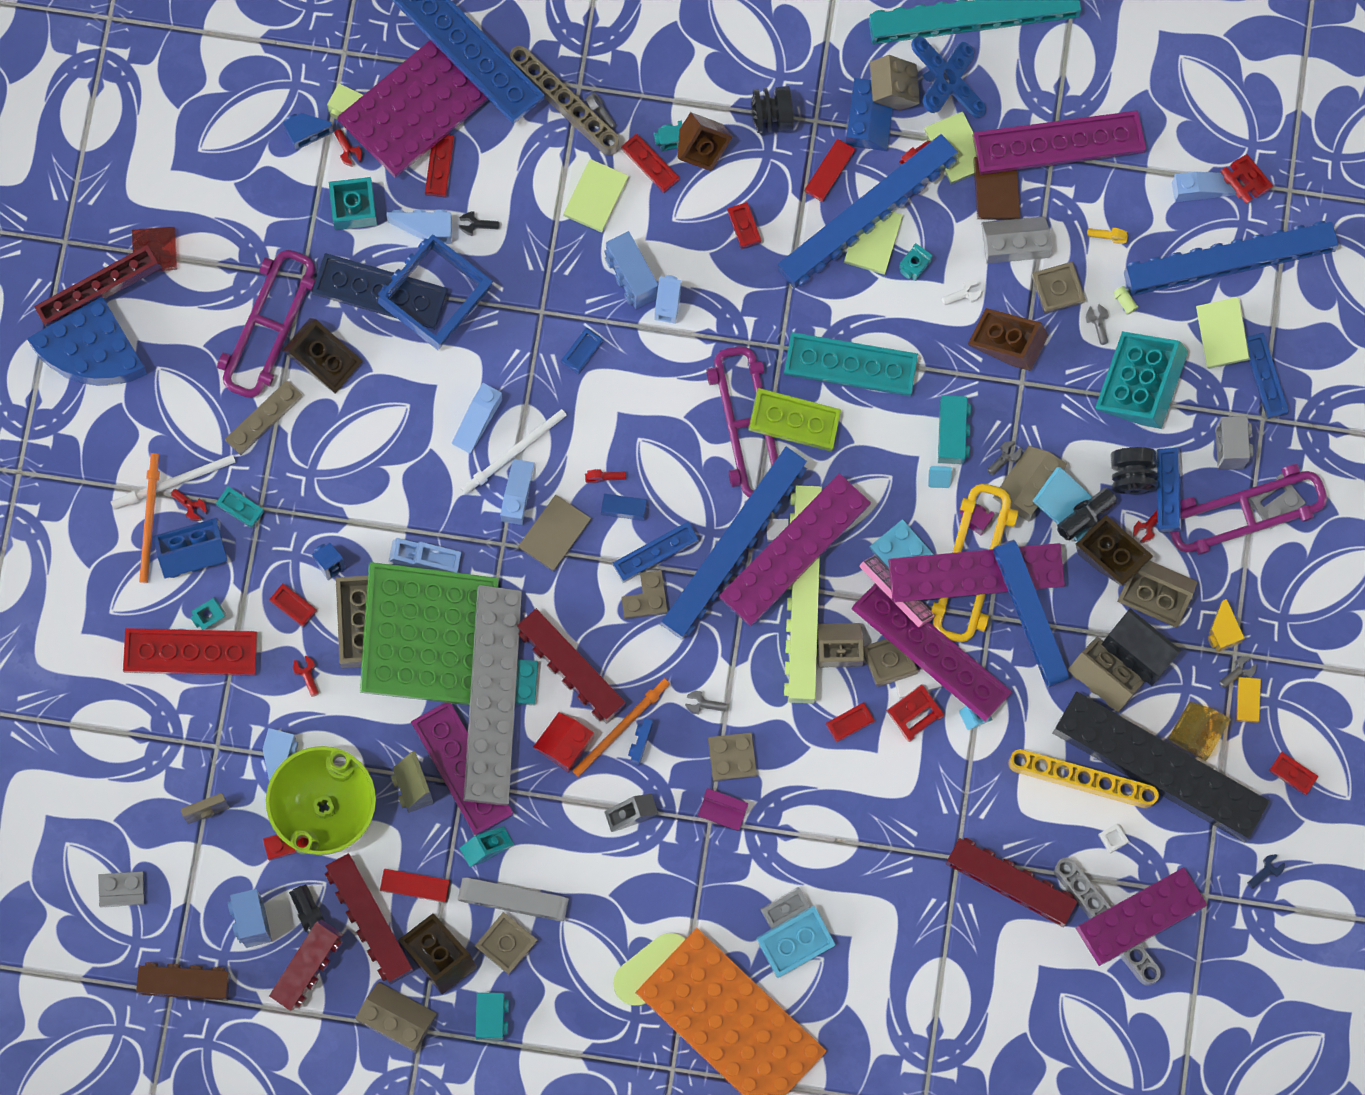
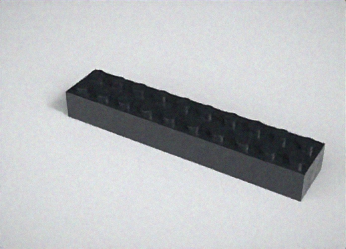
M1077 691L1052 733L1131 779L1155 787L1159 795L1244 843L1250 838L1270 802Z

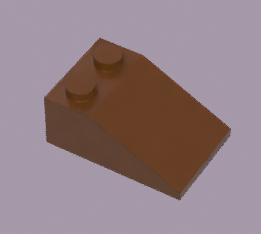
M985 308L968 345L1013 367L1031 371L1049 335L1041 322Z

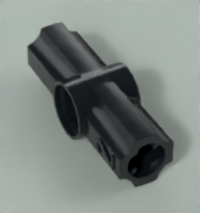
M1103 488L1091 499L1078 503L1073 508L1074 512L1057 525V531L1060 536L1070 541L1082 530L1096 525L1100 521V516L1116 504L1117 498L1114 493L1108 488Z
M305 884L293 889L289 894L299 913L297 915L303 929L309 934L314 924L321 919L324 920L318 905L315 904L309 888Z

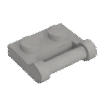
M1283 473L1276 477L1277 480L1284 478ZM1292 485L1282 487L1285 492L1264 507L1261 501L1277 489L1248 498L1251 506L1263 520L1303 507L1306 502Z

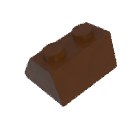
M690 112L679 129L677 158L686 163L712 171L733 136L722 123Z

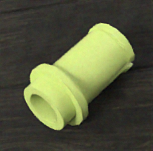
M1122 286L1114 292V298L1118 299L1126 314H1130L1138 308V305H1136L1129 294L1128 288L1126 289L1125 286Z

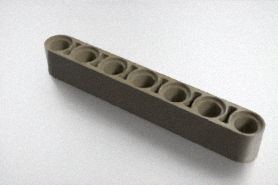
M516 46L511 50L510 60L545 95L544 98L597 149L608 156L614 155L618 151L619 139L617 134L523 46ZM517 56L525 57V59L520 62L515 60ZM538 70L540 73L534 76L530 74V71ZM547 84H553L555 86L553 89L550 90L544 88V86ZM562 98H567L570 100L566 104L559 102V100ZM577 112L584 113V116L581 118H577L574 116V114ZM592 126H597L599 130L597 132H591L589 128ZM607 140H611L614 142V144L612 146H606L604 145V142Z

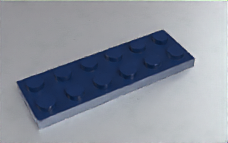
M324 254L312 290L313 295L396 318L378 304V293L385 284L388 286L393 281L391 277L394 272L331 254ZM408 277L389 300L422 326L435 330L448 289Z

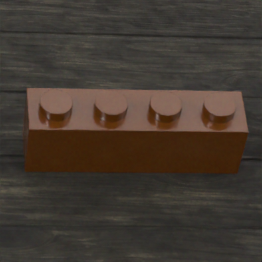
M145 962V966L139 965L136 993L146 996L228 1001L230 973L225 971L224 967H212V970H203V966L190 965L189 969L181 968L179 964H167V967H158V963Z

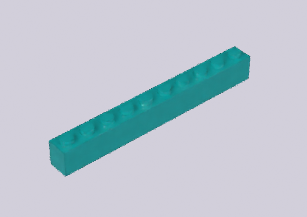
M958 0L955 3L948 4L947 2H939L932 6L921 4L909 9L899 7L893 11L886 12L885 10H877L869 15L868 22L872 45L913 40L918 36L929 38L1075 19L1080 16L1081 6L1079 0Z

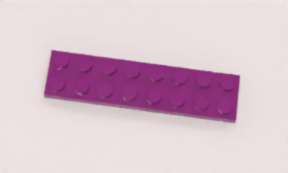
M1138 110L973 132L972 135L980 175L1145 153L1146 151Z
M839 473L719 595V598L751 627L871 505V502Z
M1060 543L1019 547L1035 589L1065 586ZM993 549L888 559L892 603L1009 592Z
M876 583L851 608L985 722L1012 693L1011 690L931 623L927 622L918 627L895 603H892V599Z

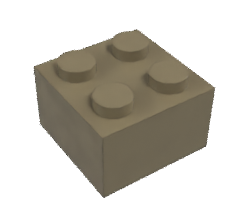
M886 55L870 62L873 102L899 111L919 104L917 64L892 55Z

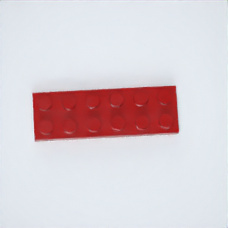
M125 628L123 672L255 676L258 633L257 631Z

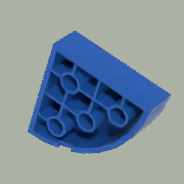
M103 297L96 299L27 338L32 349L47 366L63 377L82 384L95 386L123 384L147 375L142 362Z

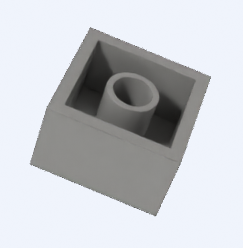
M1247 416L1220 418L1215 428L1218 470L1244 469L1247 462L1250 461V457H1253V445L1249 444L1252 426L1251 423H1248Z

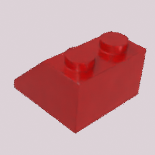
M558 712L533 748L569 773L594 739V732L577 720Z

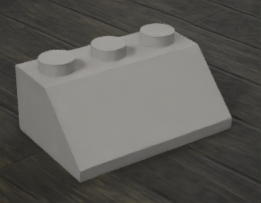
M1045 216L981 223L986 264L1050 258L1052 244L1050 229Z

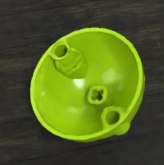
M327 746L306 748L289 756L275 770L266 793V811L274 831L286 844L303 855H329L341 852L352 846L369 827L376 804L374 784L363 764L348 752ZM338 757L346 759V763L341 767L334 765ZM326 803L329 810H324V813H322L320 805L324 806ZM301 838L309 839L308 845L304 848L297 846V842Z

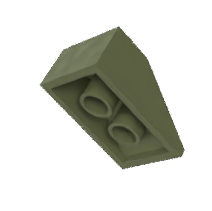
M410 752L393 767L394 774L391 775L394 787H399L402 794L398 796L401 807H406L408 813L433 804L416 752Z

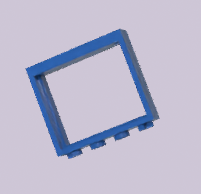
M432 234L429 239L425 238L418 246L419 250L415 255L411 253L404 262L406 264L402 270H396L391 277L393 281L388 286L385 284L378 293V304L431 346L439 350L491 289L493 281ZM431 250H434L478 285L436 336L389 300Z

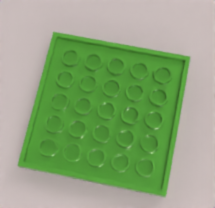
M371 562L368 572L360 693L470 705L477 587L482 585L498 588V578Z

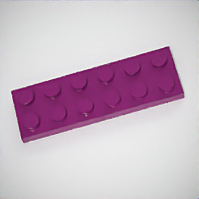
M443 703L411 721L412 726L474 836L514 815L509 805L463 801L468 732L451 703Z
M1183 867L1078 925L1076 930L1098 966H1101L1205 908L1207 903Z

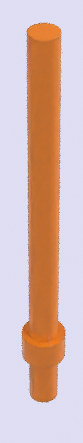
M151 453L150 466L146 475L148 488L139 583H148L156 486L160 477V471H158L159 454Z
M664 678L653 690L650 689L644 695L645 698L572 772L579 777L651 703L654 704L659 699V695L670 683Z

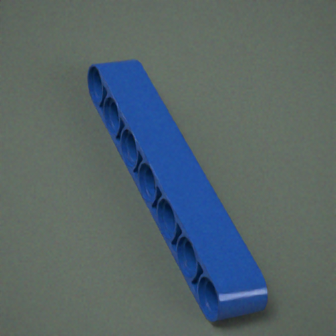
M1013 539L994 547L995 558L1047 687H1051L1069 679L1066 666L1016 541Z

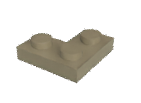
M662 570L640 573L643 594L621 597L624 620L668 613Z

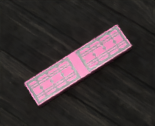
M876 555L864 560L859 567L892 599L889 568ZM920 600L895 602L918 627L931 621L935 616Z

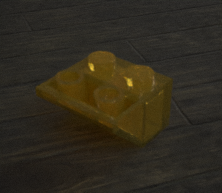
M1189 701L1168 740L1206 761L1231 719L1210 707Z

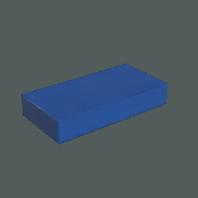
M586 327L562 358L561 363L579 375L604 339Z

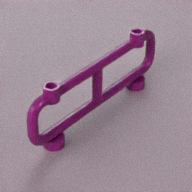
M282 251L274 260L267 257L264 258L259 273L267 277L232 355L223 352L219 358L217 368L224 371L223 383L233 393L248 398L256 397L262 392L265 385L270 387L273 382L274 374H271V371L307 290H313L316 281L313 278L315 273L314 262L311 258L296 251ZM290 258L305 264L307 270L302 277L300 287L284 323L281 324L259 314L282 262ZM255 323L278 331L279 334L265 366L259 374L256 386L253 389H246L234 384L231 378Z
M737 346L721 350L714 359V367L706 369L709 386L719 385L737 467V469L728 471L731 487L741 486L743 493L750 497L754 490L749 486L737 429L749 427L751 418L735 420L723 360L726 357L745 355L747 357L755 394L758 388L763 389L760 374H764V367L762 361L757 362L756 356L750 348ZM765 435L772 466L778 458L774 437Z
M1293 464L1281 469L1284 478L1197 505L1194 497L1181 500V519L1239 501L1247 526L1200 539L1191 544L1183 543L1179 532L1173 531L1170 532L1175 547L1182 552L1197 551V554L1201 555L1209 552L1210 546L1297 518H1300L1301 522L1314 518L1313 513L1322 510L1326 505L1327 494L1323 482L1316 473L1311 471L1300 472L1298 464ZM1303 480H1311L1314 483L1318 495V501L1315 504L1303 506L1297 510L1255 522L1248 498Z

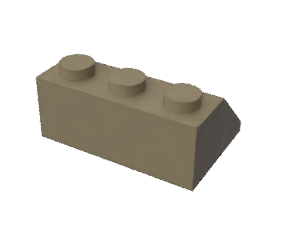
M1028 446L1000 486L1010 496V508L1018 510V515L1029 522L1039 508L1033 502L1034 498L1056 467H1061L1064 470L1067 463L1048 451ZM994 495L993 499L1002 504V499Z
M1149 560L1125 583L1117 602L1178 628L1198 581Z
M1097 636L1081 652L1068 671L1072 673L1075 679L1089 687L1092 693L1101 697L1109 707L1119 712L1144 684V681L1134 671L1127 668L1117 657L1110 654L1101 645L1103 640Z
M378 982L364 1001L355 1019L358 1023L416 1053L437 1013Z

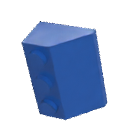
M854 78L846 144L851 147L887 151L893 108L873 102L871 80Z
M216 518L153 536L157 558L164 579L169 577L175 578L183 573L196 572L204 567L216 566L228 561Z

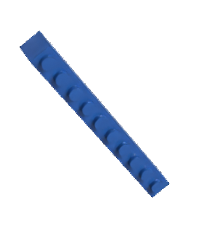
M940 134L778 263V271L794 289L798 286H804L810 280L809 277L815 272L818 274L824 270L826 263L831 259L833 261L838 259L846 247L854 246L859 241L858 237L861 234H869L876 227L875 223L879 220L885 221L892 214L891 211L896 207H903L908 202L910 196L919 194L924 189L925 184L938 179L941 175L940 172L945 168L950 169L957 162L958 151Z
M1318 221L1313 226L1305 227L1300 225L1286 232L1284 230H1277L1268 236L1258 234L1245 241L1243 239H1236L1231 244L1223 245L1222 243H1217L1208 249H1192L1190 253L1182 254L1181 252H1176L1167 258L1153 257L1144 263H1140V261L1131 262L1124 270V277L1129 294L1136 296L1332 253L1336 251L1339 244L1333 223Z
M787 446L784 448L660 623L661 626L680 639L684 635L688 637L695 628L692 623L696 618L701 620L708 610L704 606L709 600L712 602L720 593L717 588L721 582L727 583L733 574L730 572L734 564L737 567L745 557L742 554L746 547L751 549L758 539L755 537V534L759 529L762 532L770 522L767 519L770 513L776 514L783 504L780 502L782 496L786 495L788 497L795 487L792 484L796 477L800 479L807 470L804 467L807 462L804 458Z

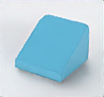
M931 466L928 474V486L930 488H949L952 467Z
M967 706L959 711L967 730L992 720L990 716L985 722Z

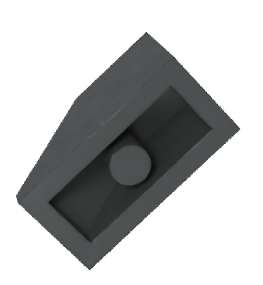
M652 794L633 796L604 811L611 832L642 823L658 815Z

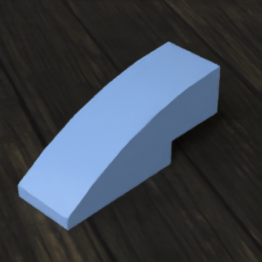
M396 538L392 541L388 562L415 568L457 573L461 552L424 542L415 543Z

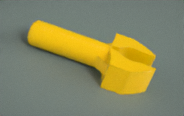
M1093 228L1087 230V236L1111 239L1116 244L1127 243V231L1119 228H1112V231Z

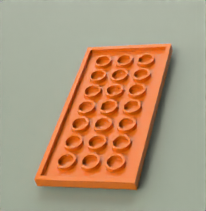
M698 928L681 943L635 992L741 1095H786L827 1052Z

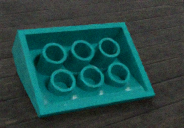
M1122 331L1095 409L1142 426L1162 429L1188 354L1187 349L1178 340Z

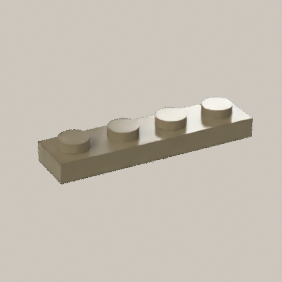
M286 380L225 438V441L241 456L302 398V394Z

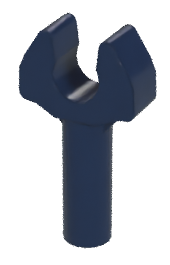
M1277 854L1269 855L1263 859L1264 868L1247 882L1251 889H1254L1269 875L1278 877L1283 872L1285 863L1279 865L1278 868L1271 866V862L1277 857Z

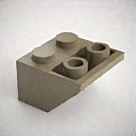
M861 623L817 624L819 668L863 666Z

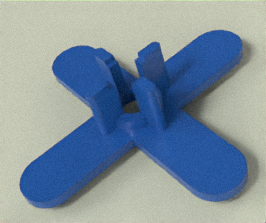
M921 36L914 38L911 42L912 50L929 69L922 76L926 81H933L923 97V104L926 110L930 113H937L952 94L973 117H982L986 112L984 102L961 78L974 58L973 48L968 43L961 42L956 45L947 61H945L925 38Z

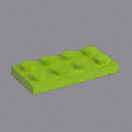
M758 388L748 430L831 452L835 442L841 409Z

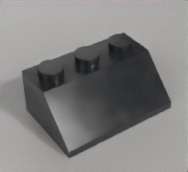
M1131 608L1101 644L1110 654L1117 657L1127 668H1130L1144 682L1151 686L1162 676L1181 651Z

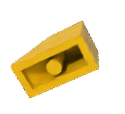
M1227 599L1223 600L1219 605L1209 631L1210 636H1208L1211 647L1215 648L1217 653L1236 646L1245 639Z

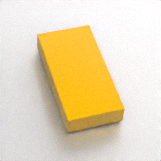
M1238 678L1236 722H1259L1261 679Z

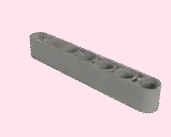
M1062 858L1058 861L1054 868V874L1065 889L1074 895L1077 904L1089 919L1111 908L1072 859ZM1060 865H1068L1071 873L1063 874L1060 871ZM1082 882L1085 890L1082 892L1076 891L1074 883ZM1095 899L1099 907L1091 909L1088 906V900ZM1141 944L1119 955L1143 985L1151 986L1160 978L1161 972L1159 967ZM1135 951L1139 953L1141 960L1139 962L1132 961L1130 952ZM1144 970H1152L1155 974L1154 979L1149 980L1145 978Z

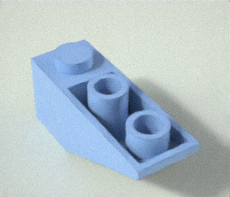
M393 210L392 212H387L388 223L422 240L425 238L429 239L433 234L445 244H451L452 242L451 212L445 210H436L434 212H426L424 210H414L413 212Z
M666 275L659 278L655 307V320L676 324L681 297V280H677L678 278L675 276Z
M268 728L263 746V754L269 781L279 765L289 756L296 753L298 742H296L294 734Z

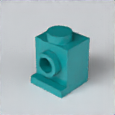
M682 120L678 121V125L667 124L659 128L658 132L653 133L655 145H660L661 152L678 149L679 129L682 126Z
M915 243L899 264L901 274L908 279L912 278L916 281L931 263L933 255ZM914 259L918 264H912L911 260Z
M216 597L191 611L193 614L191 620L197 628L201 627L202 630L226 616ZM205 610L211 611L212 615L210 618L204 616Z

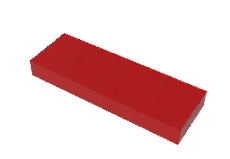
M637 133L621 146V150L663 193L680 180V177Z
M446 135L431 148L425 187L426 196L446 198L454 145L453 135Z
M837 138L804 192L823 202L854 154L855 148Z
M384 869L380 891L446 903L450 881Z

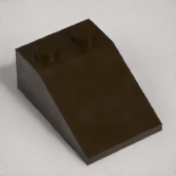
M309 318L282 350L334 394L363 362L314 318Z
M1107 515L1075 544L1080 557L1120 586H1123L1153 558L1150 552Z
M434 913L398 940L442 995L477 968L469 952Z

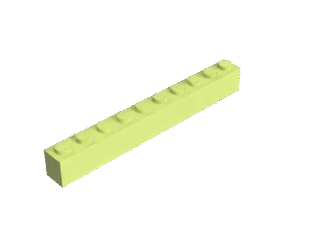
M795 487V492H791L790 505H794V513H790V523L822 491V487ZM820 557L788 588L792 590L791 598H787V611H791V619L786 621V632H790V640H786L785 653H790L789 662L785 661V675H789V683H784V696H788V703L814 704Z

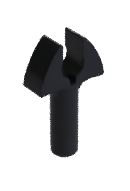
M474 211L459 217L460 221L471 222L469 226L459 225V229L470 236H473V231L477 228L497 230L500 228L499 221L477 220L474 217Z

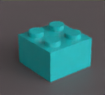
M371 177L329 182L335 230L377 225Z

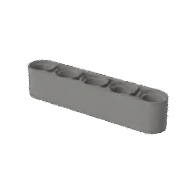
M462 878L458 901L555 921L565 920L569 901L568 898L471 878Z

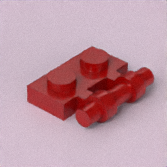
M1248 154L1235 160L1230 165L1233 172L1227 166L1220 171L1225 177L1224 181L1227 185L1230 184L1236 191V196L1239 199L1242 198L1246 204L1253 200L1249 195L1250 192L1255 198H1258L1273 187ZM1237 178H1239L1243 182V184L1245 185L1244 187L1240 184Z

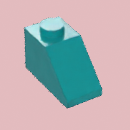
M502 826L474 836L461 846L460 850L468 865L472 867L514 846V843L505 827Z

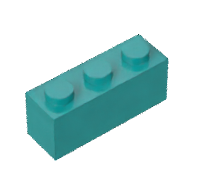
M941 395L938 463L963 465L965 458H969V445H966V437H970V424H966L967 416L970 417L971 404L967 403L966 396Z

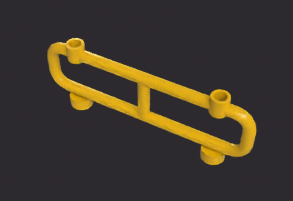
M979 484L971 489L968 499L963 497L960 510L964 511L952 553L962 552L978 494L982 492L999 496L1002 499V507L990 549L1000 545L1005 525L1014 527L1018 515V510L1010 508L1011 499L1006 490L989 484ZM986 594L976 595L965 633L958 634L945 630L942 627V619L948 598H939L938 603H933L931 610L935 615L933 626L951 641L962 643L970 640L976 630L985 632L989 615L981 613Z

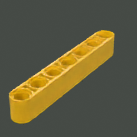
M1015 750L1009 759V767L1016 773L1137 807L1151 808L1158 799V791L1151 785L1026 750ZM1017 756L1022 757L1025 764L1023 766L1016 765L1014 758ZM1038 762L1043 763L1046 766V771H1037L1035 764ZM1059 768L1065 769L1067 777H1059L1056 770ZM1078 775H1086L1089 782L1086 784L1080 783ZM1099 781H1108L1110 789H1102ZM1121 787H1129L1131 795H1123L1120 790ZM1142 793H1150L1153 800L1150 802L1145 801L1142 798Z

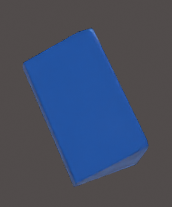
M604 493L601 515L644 521L647 499Z

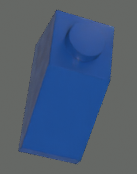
M304 113L293 114L283 122L284 129L295 150L334 133L330 121Z
M331 543L327 545L322 544L314 550L315 553L312 554V557L327 580H330L346 569L342 556Z

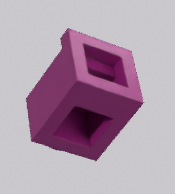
M975 504L968 528L981 536L992 521L995 513L991 511L988 514L983 506ZM960 510L959 514H961L959 522H961L964 511Z

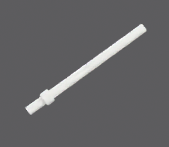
M562 409L559 410L482 472L478 471L473 475L474 478L461 488L464 494L467 495L478 485L482 486L488 481V477L567 416Z
M233 455L157 483L156 493L236 463ZM147 488L136 492L134 490L126 493V496L110 501L113 509L129 503L130 505L138 503V500L147 497Z

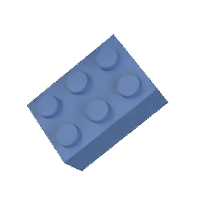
M627 231L607 241L606 250L604 251L606 257L604 258L608 267L614 269L616 273L614 277L619 287H624L626 292L624 296L628 304H633L634 308L638 309L656 300L658 283L630 232Z
M253 889L230 895L231 901L227 903L230 915H232L236 922L232 924L239 943H243L246 948L272 942L263 898L258 890Z

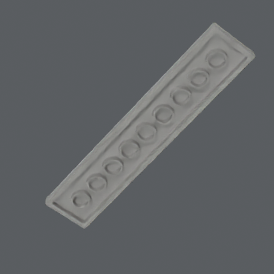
M482 585L477 587L463 801L504 806L509 804L519 629L517 625L520 623L522 594L520 590Z

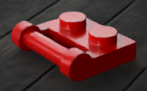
M922 684L886 710L908 742L915 739L914 736L936 719L940 720L944 717L943 712ZM929 707L931 713L909 729L906 723Z

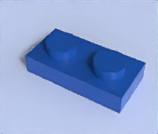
M644 718L643 724L638 723L635 736H638L636 744H631L628 754L631 757V764L640 765L653 726L652 720Z

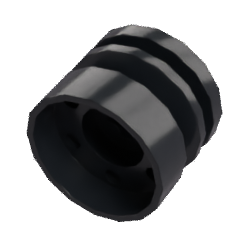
M789 86L775 87L774 97H770L768 89L763 88V98H760L759 89H753L751 114L757 133H763V123H766L767 132H771L772 122L777 123L779 131L793 130V107Z
M1129 447L1111 452V468L1118 471L1112 475V480L1114 481L1112 490L1120 494H1142L1156 490L1158 488V481L1155 480L1157 473L1151 470L1157 466L1156 451L1146 447Z

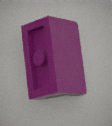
M707 788L698 816L739 831L748 808V803Z

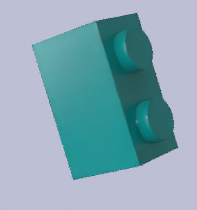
M477 993L476 1040L503 1041V1035H508V1021H504V1012H508L509 999H504V993Z

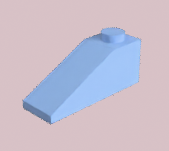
M1221 173L1175 174L1172 181L1175 202L1236 195V191L1230 184L1227 185L1224 181L1225 177Z
M482 383L452 441L453 445L469 454L472 453L502 402V393Z
M513 459L500 514L501 522L523 525L535 462Z

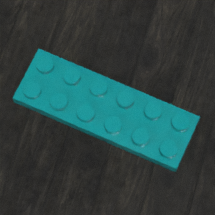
M791 332L784 375L911 396L918 353Z

